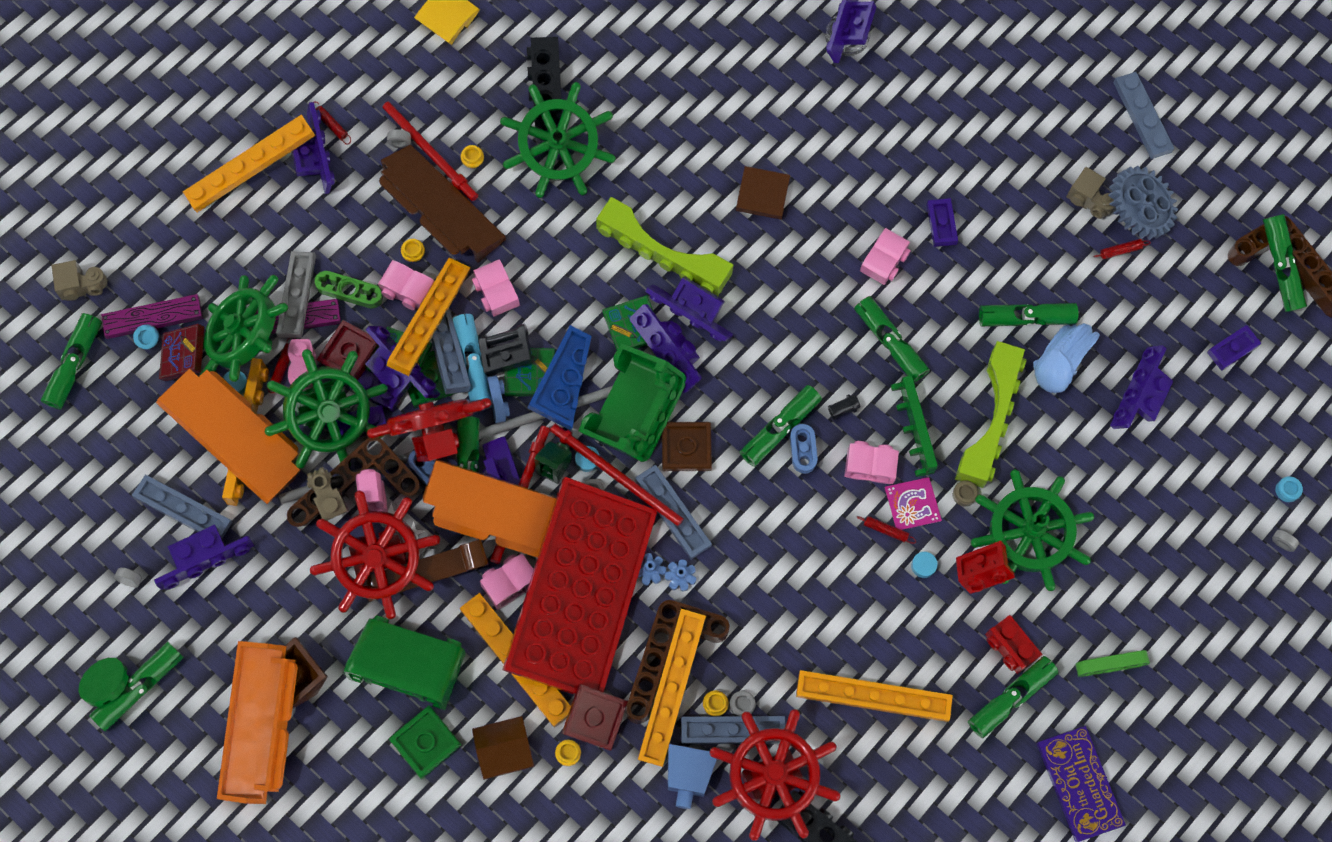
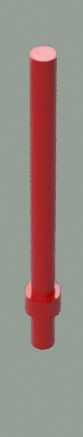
M389 101L384 103L382 108L403 130L411 134V138L452 180V185L458 191L461 190L471 201H475L478 198V194L470 187L468 180L462 174H458Z
M546 426L540 427L536 441L531 444L529 449L530 456L519 486L529 487L536 468L534 458L544 447L550 428ZM496 543L490 561L499 564L505 547L499 546Z

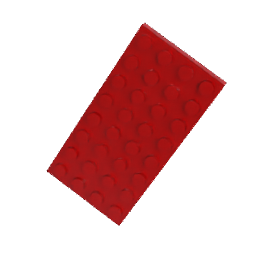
M568 477L562 479L504 662L503 671L574 695L579 684L604 692L657 511L655 509Z

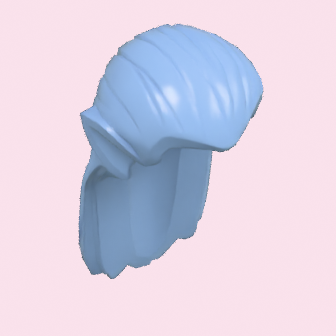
M1085 323L1078 326H1063L1047 345L1043 355L1033 362L1035 378L1039 386L1050 393L1065 391L1072 382L1073 376L1076 375L1078 365L1085 354L1096 343L1100 334L1098 332L1092 333V327Z

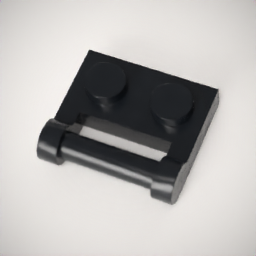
M525 323L517 325L516 329L489 337L484 335L478 338L483 369L487 377L533 363L528 338L529 333ZM519 338L517 341L490 348V346Z

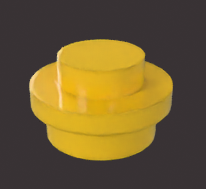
M469 145L461 152V161L468 168L479 167L484 161V153L479 147Z
M408 239L401 246V254L405 260L417 262L423 258L425 248L421 241Z
M714 690L705 695L703 708L710 716H721L728 709V698L723 692Z
M564 740L557 745L555 756L560 764L572 766L579 761L581 749L575 741Z

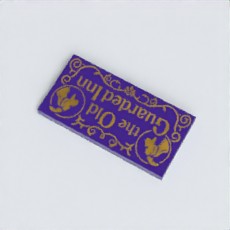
M1086 726L1036 743L1075 842L1126 826Z

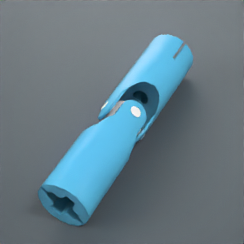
M472 314L458 315L452 320L471 385L468 392L470 402L484 398L491 400L487 375L483 369L474 317ZM466 351L473 352L469 356L465 357ZM491 400V406L488 407V408H485L484 410L489 409V408H491V407L493 406V405H492V400Z

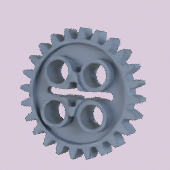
M1130 166L1117 174V177L1112 180L1114 184L1109 188L1113 192L1108 196L1114 199V201L1110 205L1116 207L1113 214H1119L1118 222L1124 221L1126 223L1125 230L1132 228V235L1139 232L1141 239L1146 236L1150 240L1153 237L1157 239L1166 234L1175 225L1173 221L1178 217L1174 213L1178 211V208L1174 207L1173 204L1177 200L1172 199L1170 196L1174 192L1166 189L1169 184L1161 182L1162 176L1155 177L1154 170L1148 173L1147 167L1140 169L1139 166L1134 168Z

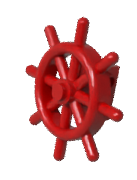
M484 398L470 402L468 399H460L435 406L433 402L419 405L420 410L391 417L387 420L386 424L370 428L367 431V436L369 438H376L387 434L395 436L421 429L422 435L412 437L418 462L431 461L457 454V447H459L458 437L456 433L452 432V429H444L443 423L473 415L474 412L482 411L491 406V400Z
M359 490L355 493L359 514L349 519L341 528L325 519L317 520V527L335 538L331 547V561L311 566L310 573L312 575H319L334 571L339 582L348 590L339 604L338 609L340 612H347L356 596L367 599H381L386 617L393 619L396 616L392 595L400 592L410 582L426 591H431L434 588V584L415 572L419 564V549L438 545L441 539L438 535L420 539L416 538L411 527L403 520L412 505V500L409 497L403 498L394 514L384 511H369L365 493ZM372 523L387 525L384 531L378 533L379 537H376ZM362 525L365 536L355 538L350 535L355 528ZM345 543L349 545L351 556L343 558L342 552ZM354 566L355 579L348 573L347 567ZM387 568L400 575L396 581L389 585L384 570ZM371 572L375 573L378 587L364 585Z
M796 709L790 711L785 729L770 728L760 731L751 713L746 711L742 714V720L750 736L739 745L736 752L733 754L716 747L710 749L711 757L731 764L729 778L732 788L714 797L712 803L715 807H720L737 799L746 811L755 816L749 833V837L753 841L759 839L765 820L781 821L790 818L798 835L801 838H806L809 835V831L800 813L809 806L815 795L832 801H838L841 797L838 791L819 785L820 766L818 759L834 752L837 748L836 744L828 742L813 750L802 737L794 733L800 717V712ZM765 742H780L776 755H771ZM754 747H756L762 759L760 763L745 758L747 753ZM789 747H794L801 756L794 759ZM805 765L808 768V780L803 779L799 768ZM795 788L805 791L797 802H794L789 792ZM778 792L785 806L784 808H769L771 801L776 798L774 793Z

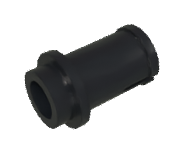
M848 394L845 399L829 405L828 411L832 419L836 420L849 412H857V409L861 406L855 394L852 396Z

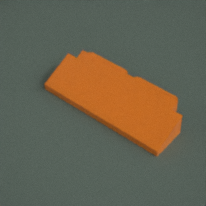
M188 369L156 401L167 414L266 504L271 502L291 484L300 471L293 463L299 454L297 445L282 432L273 436H267L264 432L265 428L273 425V423L262 414L256 415L251 410L250 402L217 372L206 370L198 377L191 369Z
M436 459L423 495V502L434 506L432 517H434V524L438 527L481 540L487 539L489 535L496 536L495 541L497 545L538 558L557 497Z
M238 641L217 799L245 804H266L267 793L279 792L283 785L289 739L287 724L292 716L298 670L296 660L285 659L287 646Z

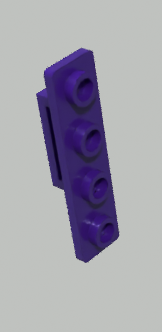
M842 0L839 4L836 22L832 26V35L826 46L827 53L834 63H839L844 45L866 44L877 7L874 1Z
M309 102L307 118L309 126L316 136L291 151L296 175L320 174L324 194H329L331 185L335 184L334 173L329 171L330 155L328 150L325 151L323 145L325 144V133L319 127V124H321L320 111L315 109L314 102Z
M682 277L673 295H670L656 285H651L645 290L654 302L664 303L669 306L672 313L677 316L683 315L690 320V324L694 327L704 328L709 331L710 336L720 342L727 341L733 336V333L714 322L725 301L687 277Z
M643 304L629 320L656 357L669 362L685 374L686 381L683 393H686L702 379L701 375L692 365L700 358L696 353V348L684 337L682 329L677 323L673 321L660 322L648 304Z
M368 326L366 328L367 333L380 346L367 361L366 365L382 384L387 385L389 392L396 399L402 398L412 384L425 398H438L440 396V392L436 389V384L420 371L421 367L417 363L409 376L386 366L387 360L397 343L390 337V332L382 326Z
M1163 345L1147 347L1143 352L1142 359L1133 373V378L1123 394V399L1118 409L1114 413V418L1110 424L1113 429L1129 428L1136 413L1148 422L1156 420L1173 383V380L1158 368L1167 349Z
M502 436L484 443L482 447L486 460L483 462L486 469L483 470V474L519 485L520 477L507 439Z
M214 524L167 546L177 569L154 579V582L160 590L173 589L179 585L180 581L186 578H196L207 568H215L225 564L226 559L235 555H245L255 545L249 536H245L225 546Z

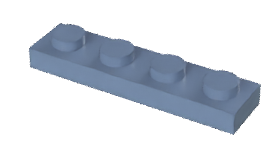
M1137 72L1115 78L1113 83L1150 158L1154 159L1172 153L1175 148Z
M448 308L431 337V342L445 394L469 392L471 385L451 312Z
M656 465L635 477V481L639 486L684 518L682 523L676 526L658 512L690 560L712 546V543Z
M146 474L132 494L134 499L196 532L215 524L223 538L233 523L225 516Z
M742 716L681 717V744H741L750 736ZM752 716L759 731L770 728L785 729V716ZM779 741L765 742L766 744H780Z

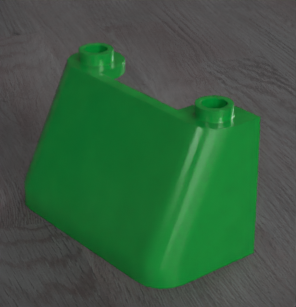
M621 343L613 357L614 366L620 373L600 413L591 412L582 419L578 431L631 458L645 462L652 455L683 392L686 376L669 362Z
M375 616L374 619H368L347 660L343 673L348 680L361 683L362 679H364L367 684H376L419 698L423 702L426 700L429 703H433V707L446 710L466 651L461 647L462 643L449 638L447 641H442L389 624L388 619Z

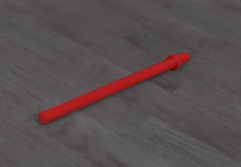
M556 423L550 428V432L560 438L562 444H568L676 526L682 523L684 518L573 437V433L570 430L565 431Z

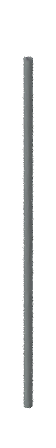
M613 386L578 397L577 407L607 398ZM535 412L506 420V422L479 429V439L538 421L545 417ZM411 452L399 455L398 457L406 464ZM393 459L388 460L385 463V470L399 466L398 462ZM373 465L370 468L375 470L376 472H380L375 465ZM362 468L353 470V472H358V471H360ZM337 475L331 478V486L336 487L344 484L343 477ZM307 485L279 494L280 502L283 504L299 499L311 488H308Z

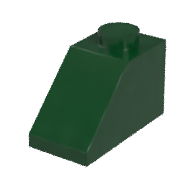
M549 441L534 458L536 474L559 484L572 461V452L569 451V447L560 442L555 444Z

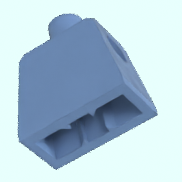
M669 744L668 790L678 792L676 807L691 809L693 795L704 797L717 760L710 756V751Z

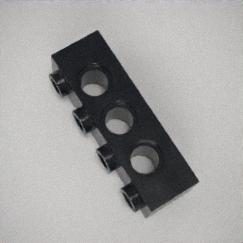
M558 37L531 38V47H527V61H532V67H527L528 81H533V84L538 87L544 101L561 99ZM541 62H547V64H545V65H541V64H539V63H541ZM547 82L549 84L541 85L540 83ZM528 90L529 101H533L531 94ZM562 110L549 111L558 127ZM540 115L534 121L535 127L548 130Z
M793 790L791 796L794 802H797L804 792L800 791L797 793ZM811 803L802 811L809 813L812 817V823L806 826L809 831L808 837L801 838L798 835L791 818L777 821L801 842H823L819 836L822 829L831 831L833 835L832 842H857L852 838L854 833L844 825L839 827L832 821L833 816L823 808L818 810Z

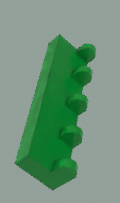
M912 375L902 377L900 383L891 385V390H901L904 403L896 406L897 411L906 410L910 426L903 427L902 429L904 434L913 433L917 448L909 450L910 456L919 455L923 468L916 470L915 475L920 477L934 474L938 465Z

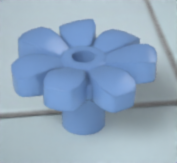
M647 553L644 556L645 560L642 561L638 578L643 577L642 584L646 586L650 584L651 580L654 584H658L661 582L659 575H665L666 567L660 566L663 563V559L659 556L653 559L652 554Z
M680 560L678 565L674 562L668 565V569L671 572H666L664 577L665 580L671 581L669 584L670 589L676 590L680 586V590L684 592L688 590V584L694 585L696 583V577L692 575L696 572V569L693 565L687 567L686 560Z

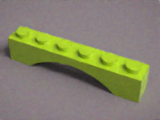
M610 197L596 218V229L603 236H611L618 240L619 244L623 247L636 250L644 259H652L659 263V266L664 270L677 273L681 279L682 277H687L716 296H719L732 275L734 265L714 253L702 255L686 254L661 245L642 229L634 216L632 208L613 197Z
M997 341L994 345L986 370L994 391L995 408L993 419L985 435L964 451L955 480L971 481L980 488H984L987 481L992 482L996 469L992 467L994 459L998 460L1002 446L998 445L1000 437L1004 438L1008 428V424L1004 423L1006 415H1011L1014 406L1011 397L1012 394L1017 393L1020 385V380H1017L1019 372H1023L1027 360L1023 358L1025 349Z

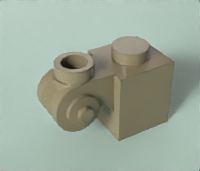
M1085 167L1066 197L1074 205L1090 209V213L1098 219L1103 218V216H1109L1115 208L1110 205L1114 201V199L1108 196L1110 193H1106L1103 196L1099 193L1106 178Z
M76 260L51 265L55 292L61 300H76L81 296H86V293L91 296L100 295L103 293V289L108 282L107 277L98 267L89 268L86 271V275H83L82 269Z
M321 467L319 470H314L313 473L307 474V485L317 495L313 500L322 519L328 521L349 511L339 488H332L330 483H332L331 478L333 477L327 469L325 470L324 467Z

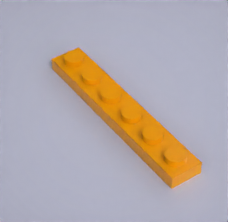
M301 114L184 190L183 193L192 208L198 213L316 135Z
M448 258L387 360L386 366L407 376L410 375L468 276L471 267Z
M252 358L244 398L250 402L251 410L257 415L258 406L263 403L264 392L262 387L263 382L268 380L269 370L262 359ZM228 469L222 499L227 505L237 506L238 500L243 497L244 484Z
M478 593L459 609L504 665L513 633L484 597ZM511 674L554 728L567 718L571 706L558 689Z
M684 609L680 611L638 760L661 767L664 765L706 619L705 615Z
M802 670L799 671L796 697L945 722L950 721L953 697L950 694Z

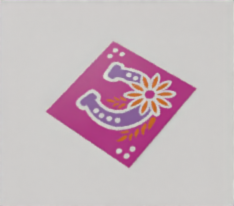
M929 477L884 487L896 528L903 530L942 521Z

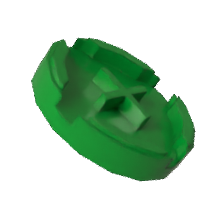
M108 657L99 660L84 673L79 683L78 691L80 697L93 707L104 706L103 703L108 700L110 702L114 701L124 691L128 683L127 666L117 658Z

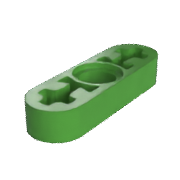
M322 271L315 277L316 288L323 295L370 309L377 308L383 301L381 289L377 285L330 271ZM330 279L332 285L327 284L326 287H323L322 282ZM346 285L356 287L351 295L344 294L342 289ZM372 292H375L377 298L373 297L369 301L366 295H371Z
M1147 650L1084 660L1076 663L1075 666L1078 677H1086L1146 666L1150 664Z

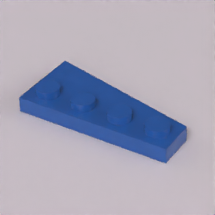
M572 325L569 326L527 407L570 431L573 428L584 367L592 337Z

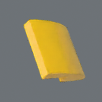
M427 0L414 18L452 45L464 26L466 28L469 27L480 9L468 0Z

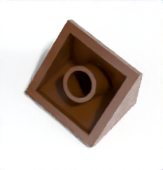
M294 637L285 645L287 646L285 659L296 660L298 667L293 708L316 696L328 677L297 637Z
M523 716L472 729L483 780L534 767Z

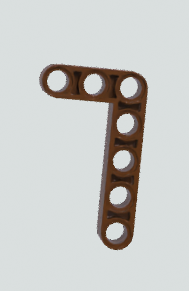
M1285 216L1291 243L1296 249H1293L1292 254L1296 261L1301 284L1321 310L1332 318V271L1292 220ZM1264 224L1242 236L1234 243L1227 254L1228 260L1233 265L1243 266L1270 250Z
M379 437L366 439L330 471L332 476L339 474L344 479L343 486L339 488L341 494L356 481L357 474H360L363 470L370 469L373 465L404 496H413L420 488L418 478ZM372 441H378L382 446V450L378 455H371L368 451V445ZM353 458H360L363 462V467L358 472H353L349 468V463ZM391 459L396 460L399 465L397 472L394 474H389L385 470V463ZM412 478L415 481L416 486L412 492H405L402 489L401 484L404 479ZM312 488L287 511V520L291 525L296 527L304 526L319 514L317 506L313 504L311 499L315 492ZM297 508L303 509L306 513V518L301 523L293 519V512Z
M479 539L460 545L458 548L419 559L415 573L431 582H435L488 565V560L482 541ZM390 569L385 570L388 585L400 577V575ZM375 573L368 576L364 585L378 587ZM410 582L400 592L410 590L419 586ZM368 599L369 602L374 601V600H377V599Z
M666 600L660 604L627 703L626 714L632 723H644L649 717L681 609L706 616L700 638L713 643L723 642L728 636L730 625L725 617L673 600ZM666 609H672L676 616L672 619H667L662 615V612ZM720 624L725 631L722 634H715L711 631V626ZM657 633H665L669 639L664 643H659L654 638ZM655 656L660 659L661 663L657 667H651L647 664V659ZM644 680L650 681L653 684V688L647 692L642 691L639 688L640 682ZM634 705H641L645 708V713L642 716H635L632 714L631 708Z

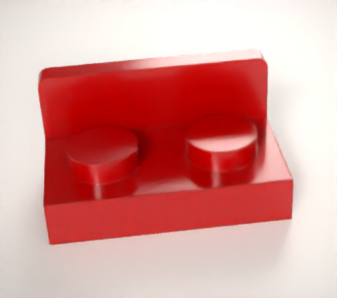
M1002 541L956 557L958 581L970 594L1015 578L1014 572L1008 566L1006 546Z
M1011 615L990 628L985 634L990 647L995 651L998 650L1004 657L1003 662L1006 667L1017 674L1043 655Z

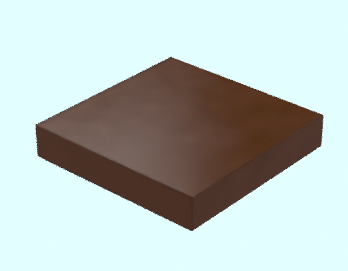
M745 166L736 211L782 220L790 175Z
M667 422L662 432V471H711V422Z

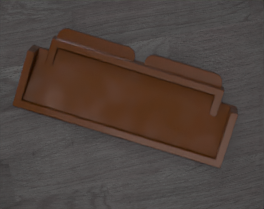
M411 144L381 159L383 171H381L382 176L379 179L380 185L408 213L412 215L419 213L421 215L420 224L450 254L460 253L463 255L468 249H471L474 252L475 261L479 263L506 240V236Z

